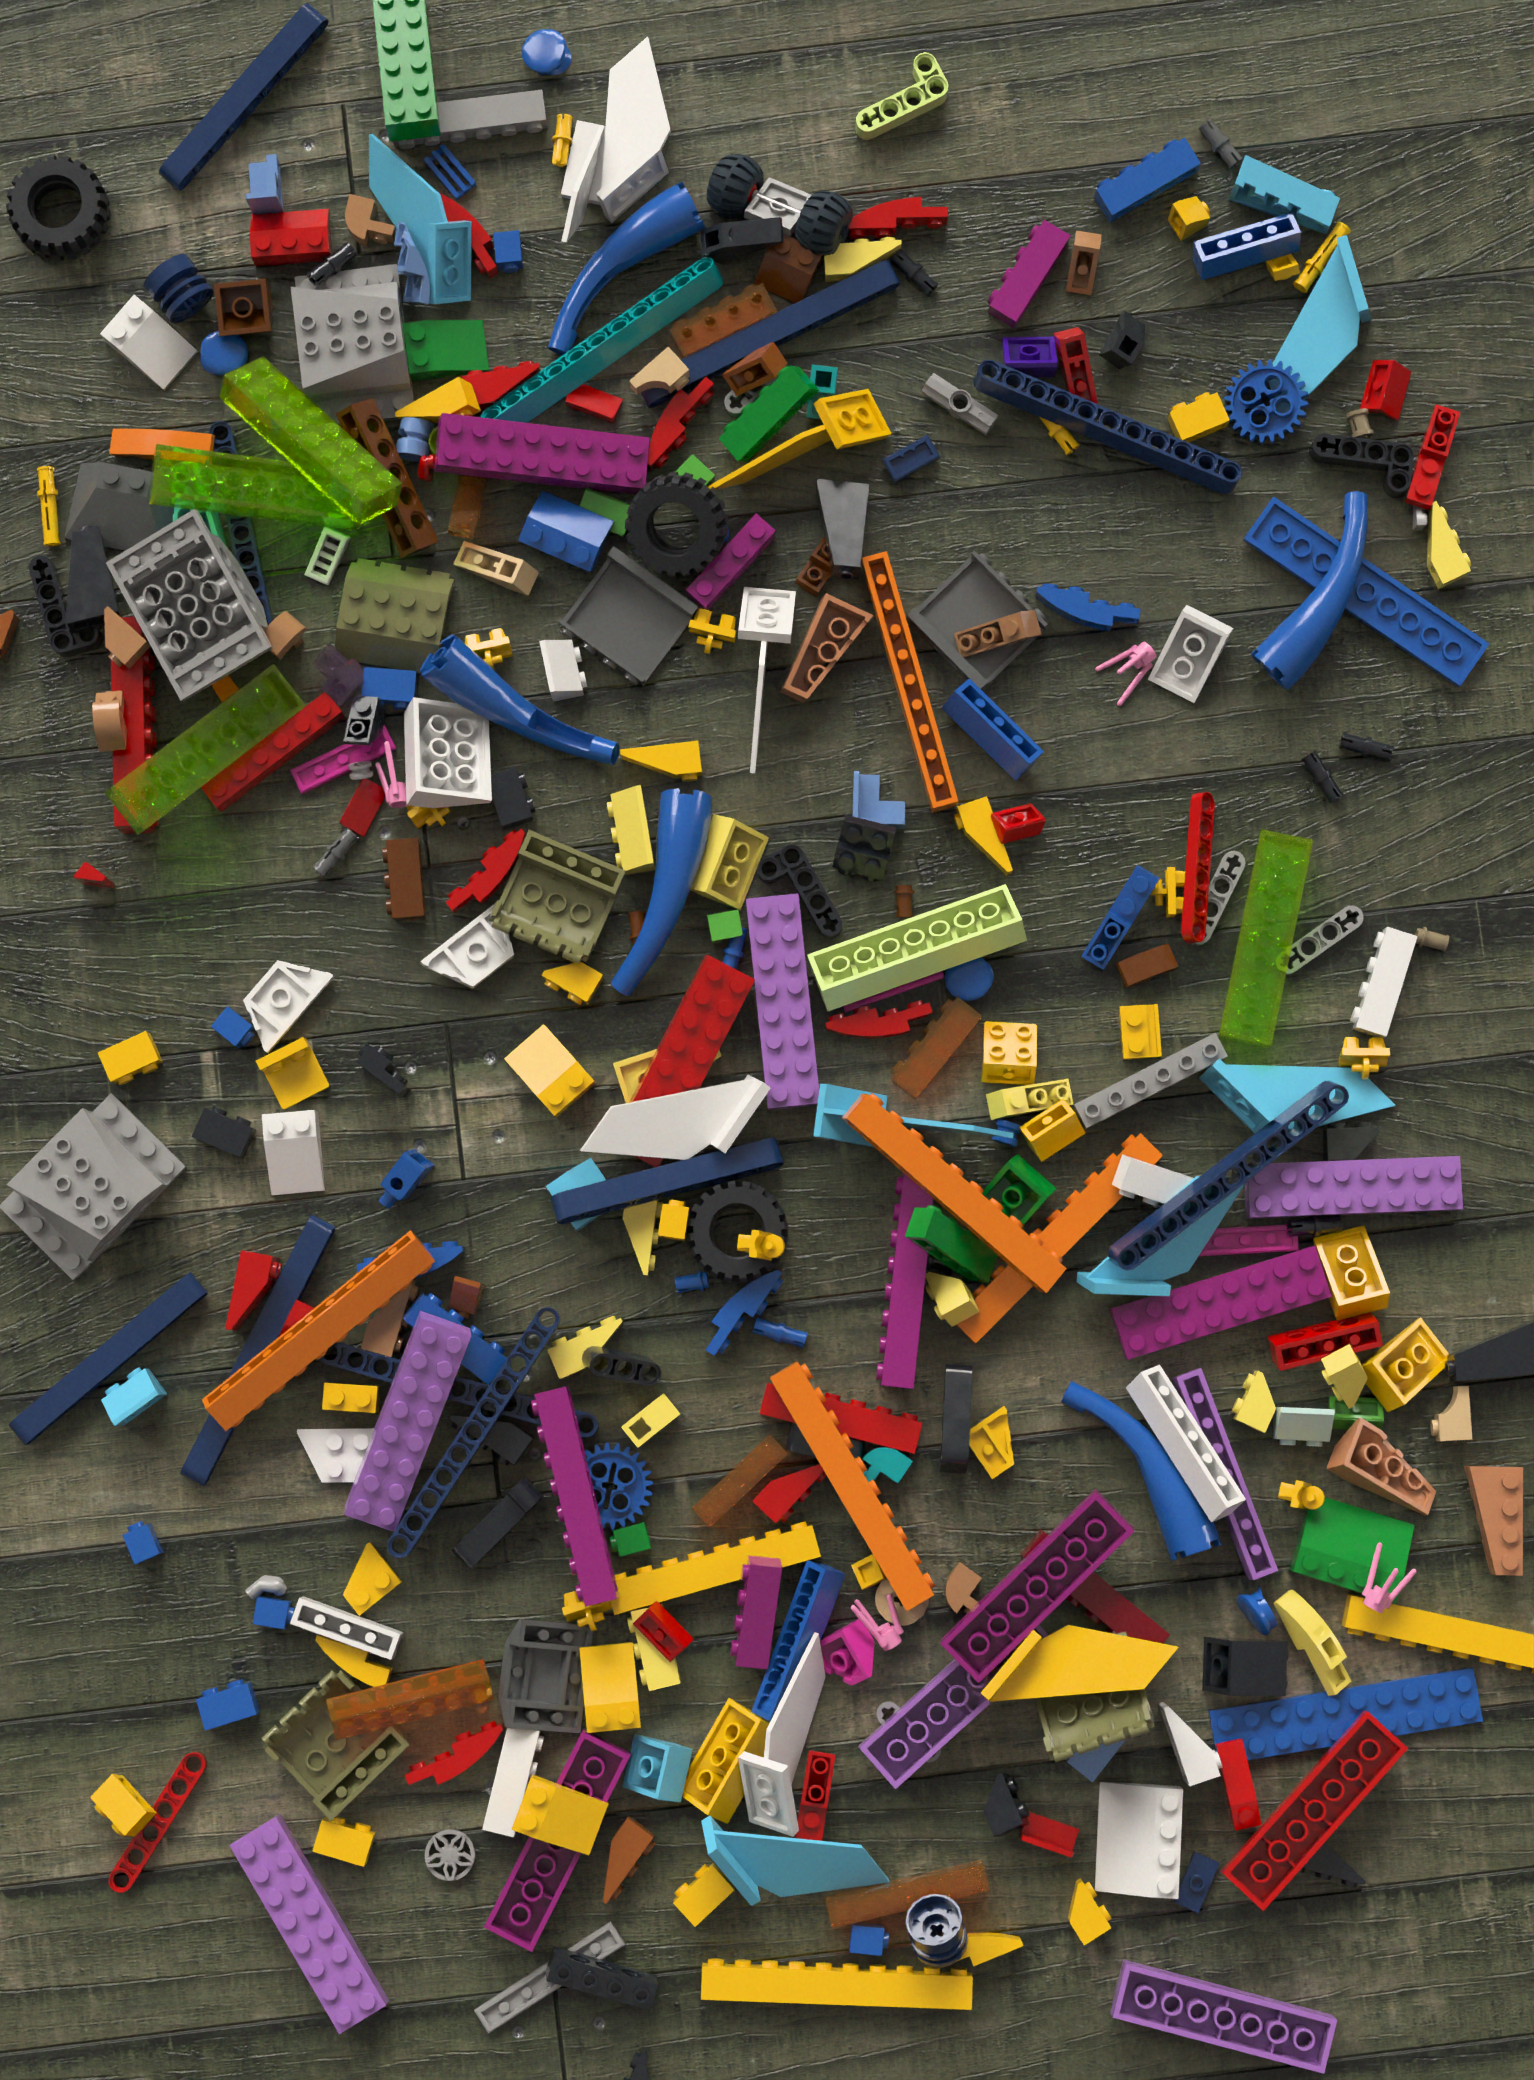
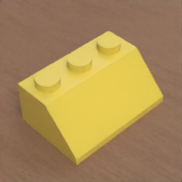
M641 785L611 794L612 802H607L609 818L614 817L616 827L611 828L613 844L619 843L620 853L615 854L617 867L623 868L626 871L625 875L655 870Z
M714 814L710 822L703 857L690 890L703 897L741 910L769 837L735 819Z

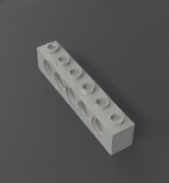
M1214 1033L1074 1104L1072 1108L1085 1130L1213 1065L1219 1058L1221 1060L1225 1059L1228 1055L1217 1034Z

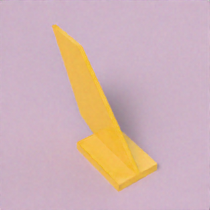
M869 389L820 398L813 405L823 425L796 435L709 485L708 488L714 487L717 490L744 484L830 440L833 441L838 450L883 440L892 433Z
M1067 1625L1043 1639L1032 1630L983 1689L981 1694L992 1703L996 1701L1142 1690L1146 1688L1179 1647Z

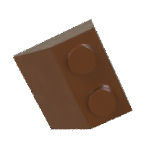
M783 234L784 243L767 249L754 285L795 304L805 299L823 263V256L812 253V251L803 248L798 240Z
M267 279L214 284L220 337L272 331L273 304L271 285Z

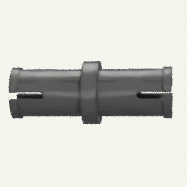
M1210 118L1207 120L1208 123L1205 121L1199 127V131L1210 142L1213 152H1218L1229 166L1228 168L1233 169L1235 167L1234 164L1237 166L1243 160V157L1231 145L1229 136H1224L1213 122V119Z
M345 828L339 838L332 845L329 844L327 846L325 854L312 868L322 877L326 878L339 861L342 862L345 859L344 855L359 838L351 830Z

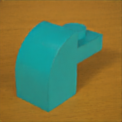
M812 365L810 380L819 391L808 401L806 418L821 419L813 403L820 398L836 394L838 367Z
M878 1447L870 1450L863 1456L862 1459L870 1464L867 1471L863 1473L868 1482L875 1480L879 1472H882L899 1483L913 1461L896 1449Z

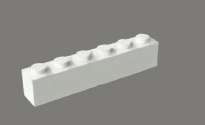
M1158 1365L1140 1372L1126 1387L1132 1399L1211 1523L1230 1515L1246 1500L1162 1367Z

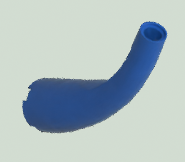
M683 182L664 190L628 217L593 254L580 272L563 303L548 344L549 350L564 355L572 349L577 337L576 329L584 312L595 296L611 279L635 264L705 229L702 219L700 220L697 208Z
M1353 491L1345 494L1343 536L1338 552L1327 574L1305 601L1251 653L1252 658L1257 664L1260 665L1262 662V666L1268 672L1267 674L1284 689L1289 690L1317 659L1332 635L1352 594L1361 567L1367 535L1368 495L1366 493Z
M450 635L442 640L440 644L443 647L434 655L430 653L421 666V676L458 705L532 741L570 755L609 765H614L617 762L620 753V744L618 742L571 727L537 708L506 683L488 663L455 635Z
M680 788L669 789L661 793L657 826L656 866L650 904L634 946L611 981V985L626 996L632 994L660 954L680 916L707 844L711 822L712 797L705 792L693 790V795L680 794Z
M1071 1381L1061 1402L1080 1413H1083L1085 1410L1105 1423L1123 1440L1135 1455L1170 1560H1177V1553H1180L1181 1558L1206 1551L1212 1548L1210 1542H1213L1214 1547L1222 1545L1214 1522L1211 1523L1160 1441L1139 1421L1116 1404Z

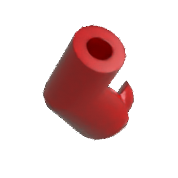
M423 455L420 458L418 477L423 482L429 483L433 480V473L430 469H434L435 455Z

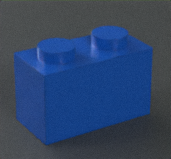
M364 667L362 696L379 697L382 705H394V709L406 710L413 697L417 698L419 675L417 671Z
M243 1679L227 1683L228 1689L219 1692L217 1687L202 1691L203 1697L196 1699L205 1731L260 1713L251 1681L244 1683Z

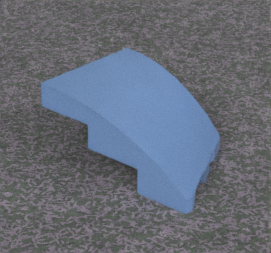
M398 222L394 246L401 247L397 271L398 274L408 276L403 302L409 304H429L430 284L426 266L405 223Z

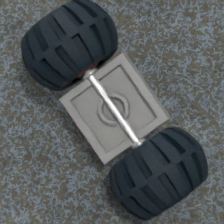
M726 155L714 168L709 179L706 196L708 204L720 216L730 219L746 218L749 220L781 217L783 234L791 236L796 229V239L801 246L812 251V253L822 256L834 254L840 243L845 242L850 229L848 227L853 218V210L848 201L838 193L820 191L811 195L770 177L764 183V174L761 167L756 161L746 155Z

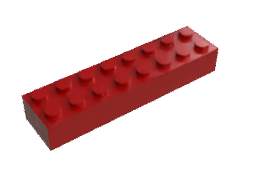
M121 617L148 642L135 617ZM151 647L130 669L124 664L119 667L111 660V692L123 691V717L127 729L126 749L113 751L114 827L123 834L155 833V826L159 825L158 810H154V800H158V786L154 784V774L158 772L157 759L153 758V748H157V734L153 732L152 722H156L157 712L156 707H152V696H156V683L152 681L151 671H155L156 662L155 656L151 655Z
M705 955L630 1102L699 1089L755 979L709 955ZM634 1156L654 1167H659L663 1158Z
M1363 1711L1220 1872L1257 1907L1264 1911L1408 1748L1368 1711Z

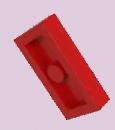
M1373 360L1360 409L1366 408L1369 413H1383L1393 420H1398L1411 371L1395 360Z
M1029 1811L1030 1816L1027 1817L1029 1825L1022 1827L1019 1835L1020 1839L1072 1858L1074 1854L1073 1847L1079 1828Z

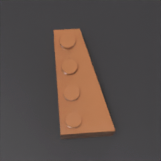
M826 593L819 603L780 693L804 703L873 615Z
M1464 1466L1490 1574L1523 1576V1467Z

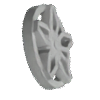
M446 1829L436 1833L429 1840L425 1849V1862L429 1871L435 1877L445 1881H454L464 1877L471 1870L475 1861V1848L471 1839L459 1830ZM446 1834L457 1835L451 1840L450 1844L447 1839L442 1837ZM461 1837V1844L458 1847L454 1844V1842H456ZM436 1839H439L444 1843V1846L442 1848L439 1847ZM465 1841L470 1848L471 1856L466 1852L460 1851L464 1848ZM434 1843L439 1853H434L429 1857L430 1848ZM461 1856H464L470 1862H461ZM439 1857V1859H440V1862H439V1863H431V1862H430V1861H432L434 1858ZM444 1864L443 1871L445 1875L437 1872L434 1867H440ZM456 1864L468 1866L462 1873L456 1875L458 1869ZM448 1866L453 1867L452 1876H449Z

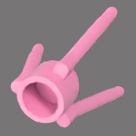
M1142 642L1138 646L1133 645L1127 651L1095 668L1097 672L1128 656L1129 661L1117 670L1118 674H1122L1133 665L1137 669L1142 667L1117 702L1118 706L1124 703L1146 672L1153 667L1151 662L1157 656L1152 647L1146 642Z
M386 741L384 743L391 780L389 786L380 763L376 762L375 764L385 792L386 803L391 808L407 807L409 805H406L405 783L396 781L390 744Z
M1380 1542L1377 1544L1367 1584L1362 1595L1366 1597L1363 1604L1382 1613L1385 1607L1389 1608L1395 1597L1417 1571L1412 1569L1391 1594L1387 1591L1399 1572L1397 1568H1394L1382 1588L1375 1585L1374 1589H1372L1382 1549V1543Z
M888 1594L886 1597L894 1626H891L889 1622L878 1626L866 1608L856 1599L854 1601L856 1606L852 1605L851 1610L875 1637L881 1648L887 1651L896 1647L902 1641L900 1634L904 1630L899 1623L891 1594Z

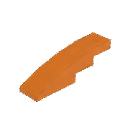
M113 429L109 454L115 457L136 456L141 459H165L169 462L188 461L194 458L198 461H212L215 435L157 429Z

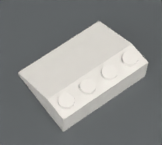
M413 697L404 711L406 805L440 808L490 803L492 801L489 720L457 703Z
M1118 1782L1099 1783L1095 1891L1151 1898L1178 1899L1183 1789L1180 1786Z

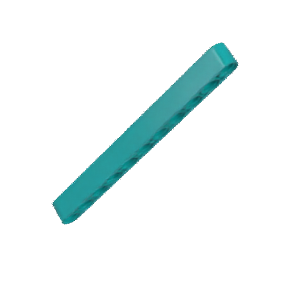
M705 257L692 264L485 409L480 417L523 423L531 421L718 290L723 285L724 279L713 259Z

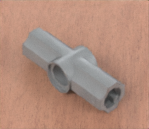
M935 373L930 376L921 391L923 395L948 410L952 417L963 420L984 435L990 432L999 415L971 398L967 391L959 390ZM961 399L966 402L967 406L963 409H957L954 407L953 402Z

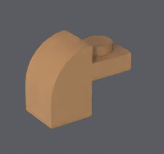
M350 194L345 210V220L354 240L365 247L368 246L370 237L373 241L380 244L394 243L396 236L395 226L374 221L377 212L375 200Z
M287 611L281 613L264 630L273 647L269 651L281 660L292 646L296 649L300 647L304 642L301 636L307 628Z
M123 691L96 693L95 702L92 703L93 724L99 752L126 749L127 729L123 717Z
M961 1562L957 1563L946 1580L945 1597L950 1607L956 1613L964 1605L966 1606L964 1612L967 1614L979 1603L970 1594L982 1578Z

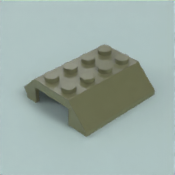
M358 558L357 563L351 562L345 577L336 626L335 659L389 669L417 671V673L422 674L420 669L430 653L434 655L441 646L440 642L442 641L448 603L452 601L454 579H450L451 574L432 571L431 575H427L428 570L408 566L405 571H402V565L381 562L380 567L376 566V561Z
M528 830L518 852V860L500 900L496 901L489 920L493 922L491 927L506 934H509L512 930L514 931L513 937L532 945L535 941H538L539 948L556 955L561 951L563 952V958L579 964L581 960L587 962L615 903L626 871Z
M1125 1631L1117 1635L1127 1636V1633ZM1146 1689L1035 1698L1045 1734L1043 1740L1050 1760L1055 1759V1762L1074 1757L1075 1752H1078L1080 1755L1099 1749L1100 1744L1103 1743L1105 1746L1126 1740L1128 1735L1133 1738L1148 1733L1150 1728L1155 1727Z
M333 1670L318 1683L322 1688L320 1691L314 1687L299 1701L303 1708L299 1710L294 1706L279 1720L283 1726L281 1729L274 1725L261 1738L265 1743L263 1745L265 1752L275 1762L279 1760L315 1798L313 1803L330 1821L410 1745L396 1724L354 1680L343 1671L336 1674Z

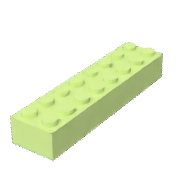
M1005 884L810 953L807 956L827 1011H831L1025 942L1027 938L1022 918Z

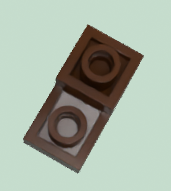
M825 537L816 547L810 560L795 581L797 586L815 597L818 596L832 575Z
M1169 944L1144 951L1116 964L1126 988L1148 982L1153 977L1175 971L1179 967Z

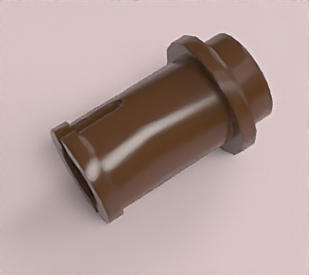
M911 885L896 886L894 894H896L897 918L913 917L912 894L915 891H912Z
M645 911L628 913L631 929L629 940L632 941V945L635 944L642 929Z

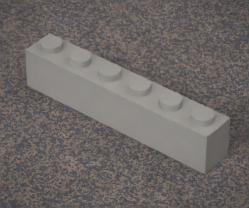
M543 90L438 102L441 136L394 141L393 144L394 147L410 149L416 144L425 143L427 146L438 145L440 141L450 140L451 142L458 143L472 137L488 139L491 135L496 134L513 136L520 131H527L529 133L540 132L542 129L548 128Z

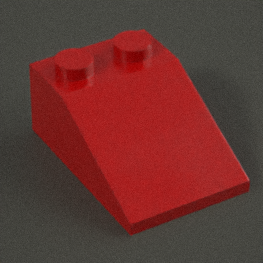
M241 1250L225 1327L226 1330L238 1331L272 1288L275 1279H278L282 1272V1264L279 1263L278 1257Z

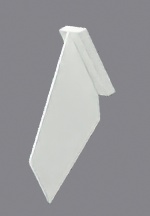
M648 37L612 67L609 74L601 189L596 195L605 217L611 223L669 173L661 150L671 133Z
M578 120L576 122L561 191V197L571 199L562 242H567L582 223L588 203L600 205L596 193L601 189L606 126Z
M744 587L738 639L761 641L750 773H755L768 642H791L796 591Z
M747 1075L741 1081L611 1106L580 1151L686 1160L708 1145H711L726 1153L764 1099L770 1087L764 1082Z
M814 1632L766 1730L764 1758L745 1751L738 1757L749 1822L792 1837L799 1831L791 1785L826 1677L819 1633Z

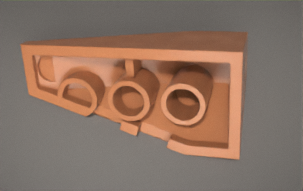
M1358 1418L1334 1446L1326 1469L1349 1483L1422 1515H1428L1436 1490L1416 1468L1412 1469L1402 1458L1404 1456L1399 1449H1394L1386 1440L1387 1436L1381 1429L1362 1418Z

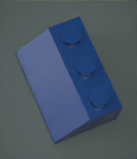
M542 490L527 516L518 541L590 572L595 570L614 521Z

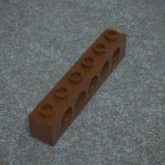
M370 398L351 404L336 413L401 558L423 551L439 542L374 399Z

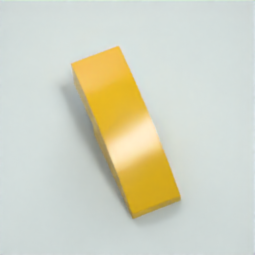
M320 1634L316 1636L315 1641L322 1650L350 1675L383 1691L387 1688L393 1668L369 1661L370 1652Z
M990 1932L968 1933L967 1950L959 1960L970 1956L973 1966H976L1024 1945L1018 1936Z

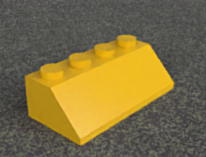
M728 1698L688 1768L682 1794L683 1798L705 1814L726 1824L729 1823L744 1796L738 1757L745 1751L764 1758L766 1730L770 1721L751 1712L752 1710L731 1698Z

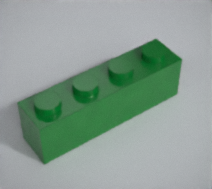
M786 366L778 372L777 379L771 385L765 386L759 392L760 397L754 403H749L741 410L742 415L736 421H732L724 427V433L718 439L738 462H749L819 389L800 367Z
M928 1205L926 1208L915 1207L905 1237L968 1282L988 1283L998 1255L981 1240L975 1238L971 1231L958 1226V1222L955 1219L944 1216L941 1209Z

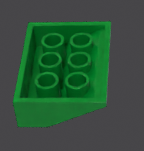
M1325 1497V1501L1320 1508L1316 1510L1307 1508L1289 1570L1362 1593L1367 1584L1377 1544L1380 1542L1382 1543V1549L1372 1589H1374L1375 1585L1382 1588L1394 1568H1397L1399 1572L1387 1591L1391 1594L1404 1579L1415 1525ZM1399 1594L1392 1601L1393 1603H1397Z

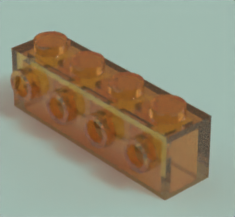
M761 283L757 286L756 284H751L744 288L741 294L735 297L732 295L727 296L719 301V305L711 309L710 307H705L699 310L695 317L689 320L684 318L675 322L673 328L670 329V335L683 359L777 313V310L764 284Z

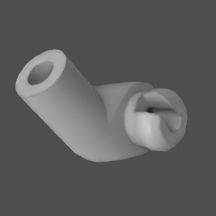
M264 1575L245 1591L252 1600H255L264 1591L281 1596L286 1592L287 1587L280 1577Z

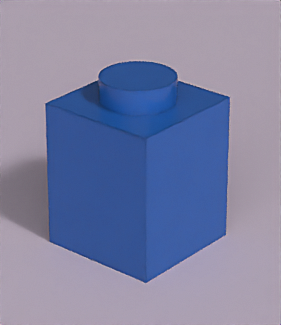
M519 230L493 233L498 271L503 270L504 273L517 272L520 268H524Z
M228 1006L211 1026L237 1048H240L242 1045L247 1046L255 1035L252 1033L255 1030L254 1026Z
M142 1521L127 1527L128 1533L122 1535L134 1564H139L164 1553L151 1523L146 1525Z
M264 1596L257 1597L253 1624L279 1629L288 1628V1623L290 1624L295 1608L291 1607L292 1601Z
M852 1921L849 1952L882 1956V1950L888 1949L889 1933L884 1932V1925Z

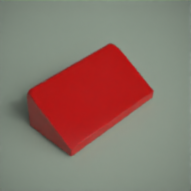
M582 384L567 395L565 405L614 424L623 399Z
M367 778L362 779L339 824L365 837L386 797L383 787Z
M1032 803L991 813L990 816L1001 844L1039 835L1046 822V819Z
M84 862L73 876L74 879L83 885L106 888L114 887V883L88 862Z
M657 1601L633 1623L669 1662L676 1658L693 1641L692 1636Z

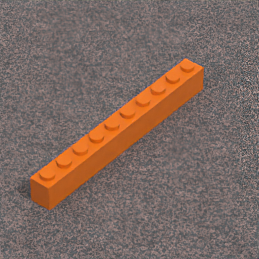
M887 551L863 557L861 559V567L931 812L934 813L956 807L958 805L957 794Z
M873 1093L870 1096L868 1094H861L841 1119L1039 1292L1047 1293L1067 1269L1061 1264L1063 1259L1052 1250L1050 1252L1046 1251L1041 1246L1043 1241L1033 1233L1028 1235L1021 1228L1024 1225L1012 1215L1010 1217L1006 1216L1002 1212L1004 1208L993 1198L988 1200L982 1195L984 1190L977 1183L966 1181L962 1177L964 1172L953 1163L949 1166L942 1160L944 1155L937 1148L926 1146L922 1142L924 1137L913 1128L909 1131L902 1125L904 1120L897 1113L886 1111L882 1107L884 1102Z
M1141 1133L1136 1137L1131 1134L1121 1144L1124 1149L1117 1156L1112 1153L1102 1163L1105 1168L1099 1174L1094 1171L1083 1182L1086 1187L1080 1193L1075 1190L1065 1200L1068 1206L1062 1212L1056 1209L1046 1219L1050 1224L1043 1231L1038 1227L1033 1232L1034 1235L1043 1241L1041 1246L1046 1251L1050 1252L1052 1250L1062 1258L1123 1196L1119 1194L1120 1189L1112 1185L1122 1154L1153 1165L1163 1156ZM1000 1265L991 1274L993 1281L987 1287L981 1284L972 1293L980 1312L956 1325L974 1344L1033 1287L1010 1265L1006 1268Z
M410 1230L204 1397L202 1401L205 1409L225 1431L231 1427L238 1426L243 1421L245 1415L252 1410L259 1409L264 1404L266 1398L273 1393L280 1392L285 1387L286 1382L293 1376L296 1377L302 1374L309 1363L314 1359L317 1360L323 1357L328 1348L335 1342L338 1343L344 1340L352 1328L365 1323L373 1311L377 1308H383L395 1293L405 1290L411 1284V1280L418 1275L426 1273L431 1268L432 1263L435 1262L431 1253Z
M796 1361L770 1376V1379L907 1612L934 1596L932 1588L935 1587V1584L928 1572L922 1574L918 1565L922 1562L915 1550L909 1551L904 1542L908 1538L901 1526L895 1528L890 1520L895 1516L887 1503L882 1505L877 1495L881 1494L874 1480L868 1482L863 1472L867 1471V1468L860 1456L854 1458L849 1450L854 1446L846 1433L841 1435L836 1426L840 1422L833 1410L827 1412L823 1402L827 1400L819 1387L814 1389L809 1379L813 1378L808 1367L806 1364L800 1366L799 1362Z

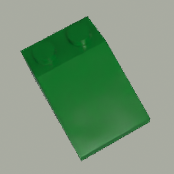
M424 320L403 323L409 374L412 382L467 375L468 372L473 370L489 372L482 320Z
M1016 1154L987 1185L982 1195L988 1200L991 1198L996 1200L1003 1206L1002 1212L1006 1216L1010 1217L1012 1215L1025 1225L1057 1188L1020 1155Z

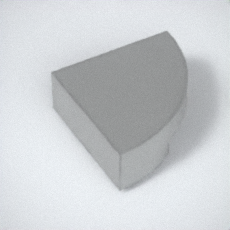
M1414 505L1413 531H1422L1427 525V514L1424 513L1425 509Z

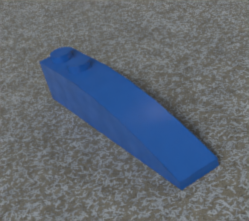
M806 1561L751 1712L771 1721L814 1632L819 1633V1639L821 1640L846 1575L845 1573L826 1564Z

